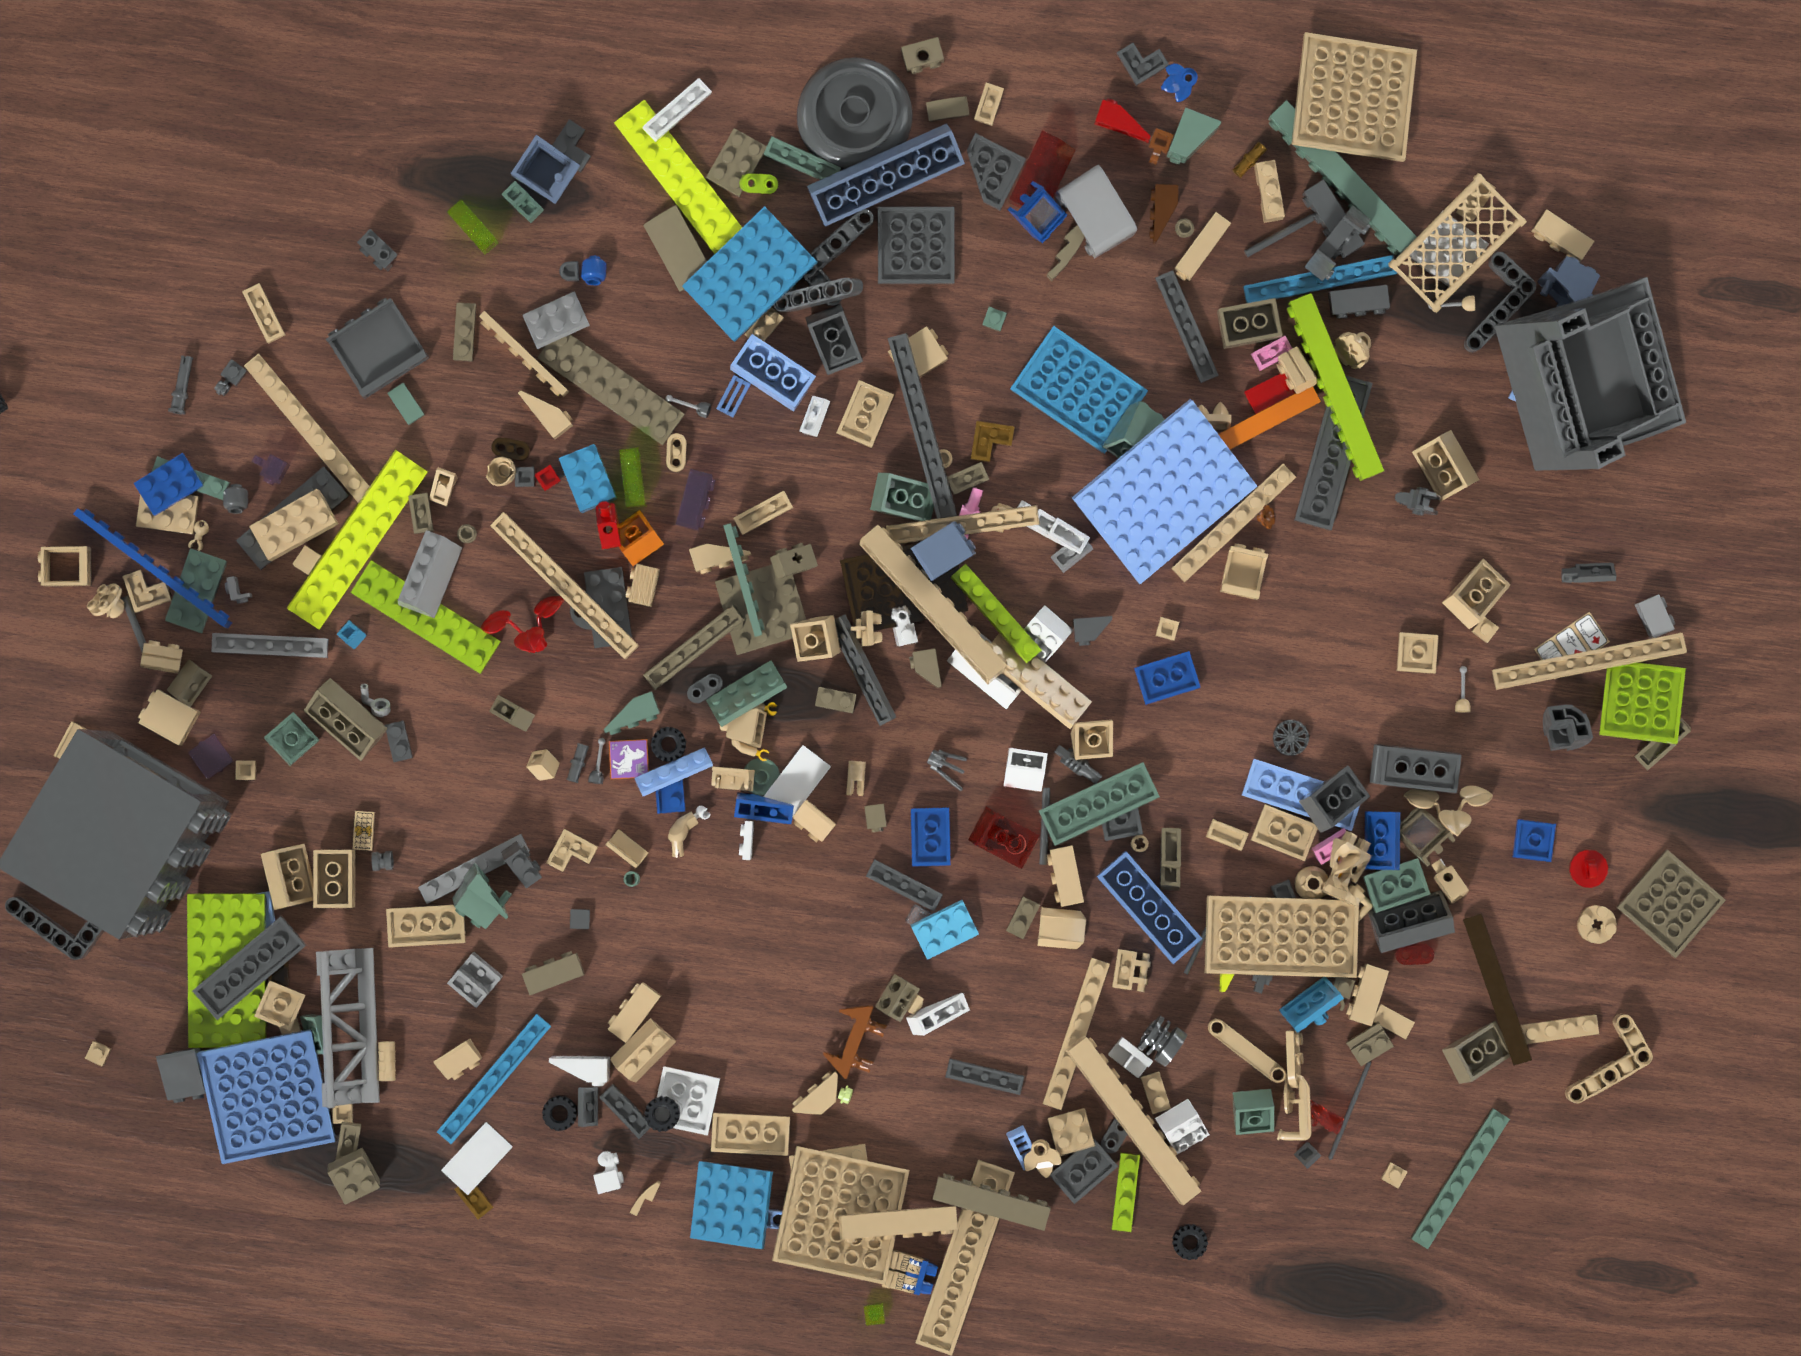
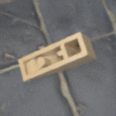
M523 391L518 392L555 440L573 426L570 422L573 419L567 411L562 412L559 408Z

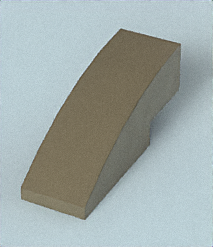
M1681 717L1678 742L1691 731V727ZM1649 741L1634 757L1649 770L1672 750L1676 744Z
M1162 828L1160 890H1179L1181 828Z

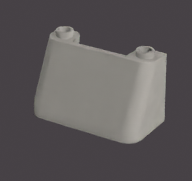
M1099 165L1091 168L1055 193V200L1058 205L1068 208L1085 236V250L1094 259L1131 238L1137 231L1134 220Z

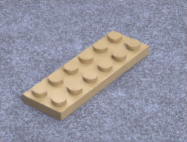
M1000 633L991 643L993 646L992 650L997 655H1002L1006 660L1005 664L1007 667L1002 674L1071 729L1092 701L1037 656L1026 664Z

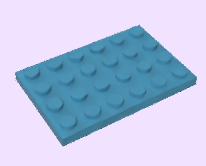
M764 206L682 287L735 342L794 286L817 261Z
M1055 326L1052 327L1010 388L1017 395L1103 454L1107 451L1103 448V444L1129 405L1142 401L1148 392L1147 389Z

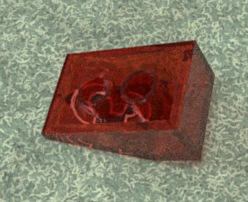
M986 806L968 840L977 847L1022 869L1040 835Z

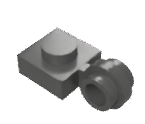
M231 359L220 374L226 380L224 382L220 380L214 388L216 393L225 396L231 388L229 386L230 382L238 386L248 371Z

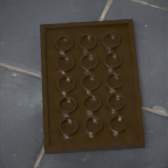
M917 544L903 546L905 555H909L914 559L919 570H924L911 550ZM869 554L840 560L854 627L856 626V619H861V612L873 611V613L881 614L882 622L879 625H873V632L897 627L896 622L891 618L892 608L904 605L910 610V623L928 620ZM959 565L932 581L930 578L928 579L932 584L935 583L942 591L941 594L954 603V608L958 612L968 611L965 593L951 579V576L959 570Z

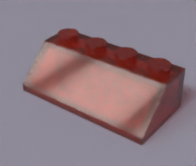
M1042 130L1010 196L1009 203L1021 208L1024 205L1020 200L1021 195L1026 194L1031 197L1036 191L1031 185L1032 181L1044 187V190L1053 198L1076 150L1061 139ZM1042 197L1029 213L1043 219L1049 204Z

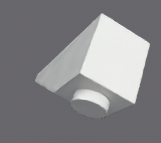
M959 993L922 1008L915 1015L907 1016L906 1019L913 1035H926L970 1011L964 994Z

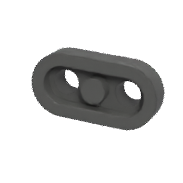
M717 674L707 675L688 688V699L693 703L703 702L721 690L723 681ZM711 680L716 681L717 684L715 687H711L709 685V682ZM695 690L700 691L699 697H694L693 692Z
M1116 1118L1112 1121L1101 1139V1147L1107 1153L1118 1151L1128 1135L1124 1129L1122 1131L1117 1129L1120 1123ZM1109 1140L1114 1141L1113 1147H1108L1107 1143Z

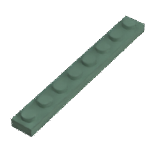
M1492 1108L1413 1233L1412 1240L1426 1249L1430 1247L1510 1120L1509 1118Z

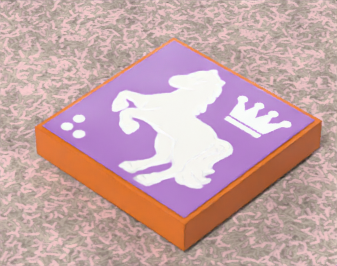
M648 739L609 741L611 779H630L649 772Z

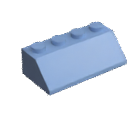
M751 334L730 366V370L793 412L804 398L816 377L753 334Z

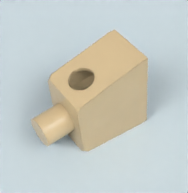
M1442 859L1432 864L1437 873L1434 879L1450 905L1467 895L1469 890L1452 865L1446 867ZM1449 876L1451 881L1447 882L1443 877Z

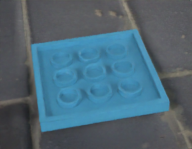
M699 1161L690 1238L764 1249L773 1171Z

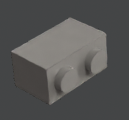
M1659 594L1634 604L1650 639L1675 630L1673 626L1675 621L1671 614L1668 615L1666 611L1667 603Z

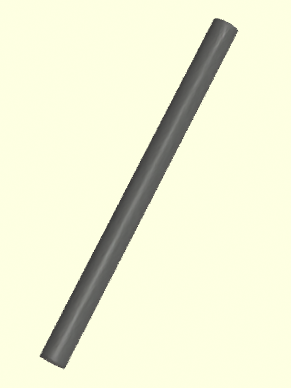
M1206 926L1201 935L1202 940L1197 943L1183 972L1187 975L1205 940Z

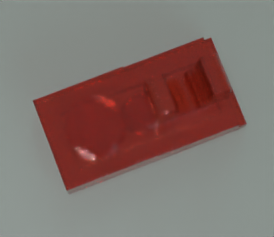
M1310 1100L1311 1119L1314 1120L1312 1126L1315 1127L1320 1123L1328 1131L1338 1134L1344 1119Z

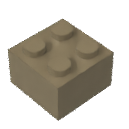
M363 1147L328 1164L327 1173L345 1205L380 1188V1179Z

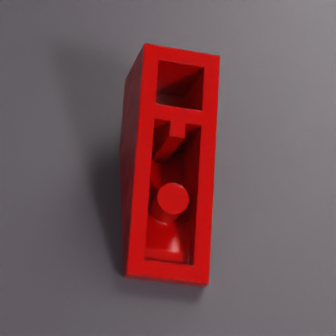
M1107 98V101L1102 100L1094 123L1095 125L1147 143L1149 142L1151 136L1121 105H1118L1117 101Z

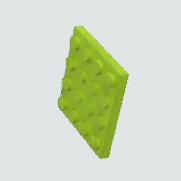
M1632 663L1607 668L1599 735L1677 744L1686 668L1645 663Z

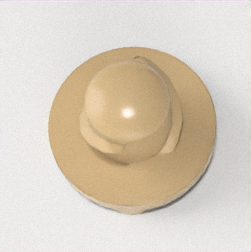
M117 584L101 585L97 589V594L87 604L89 611L94 616H100L107 613L106 617L117 618L124 611V601L120 599L121 587Z

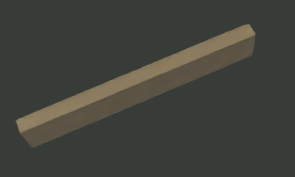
M733 604L643 676L653 689L657 690L745 621V618Z

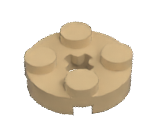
M1592 905L1580 913L1577 929L1583 939L1591 943L1601 944L1610 940L1615 934L1616 918L1606 907ZM1593 920L1601 921L1600 929L1592 927L1594 924Z

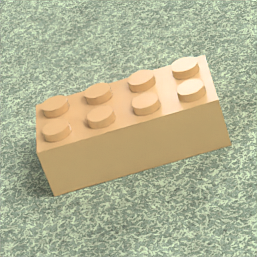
M315 489L249 527L267 559L273 561L339 523L321 491Z

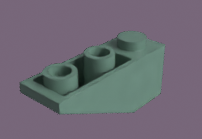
M653 692L633 698L604 728L605 733L610 732V735L621 732L620 728L628 726L630 729L638 726L639 721L644 719L647 722L657 719V715L661 713Z

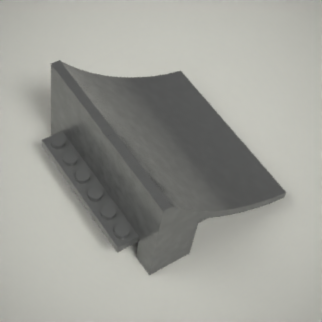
M1647 277L1639 278L1569 304L1495 325L1535 471L1600 469L1626 456L1623 446L1686 423Z

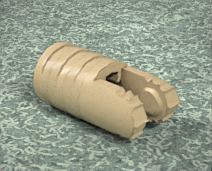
M849 761L847 795L853 794L854 781H857L858 796L864 795L866 762Z

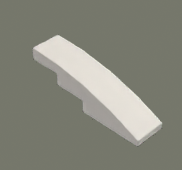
M1023 500L1018 505V507L1031 506ZM1039 509L1040 524L1027 527L1081 554L1090 537L1061 519L1054 518Z

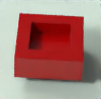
M551 465L535 474L544 491L561 482Z

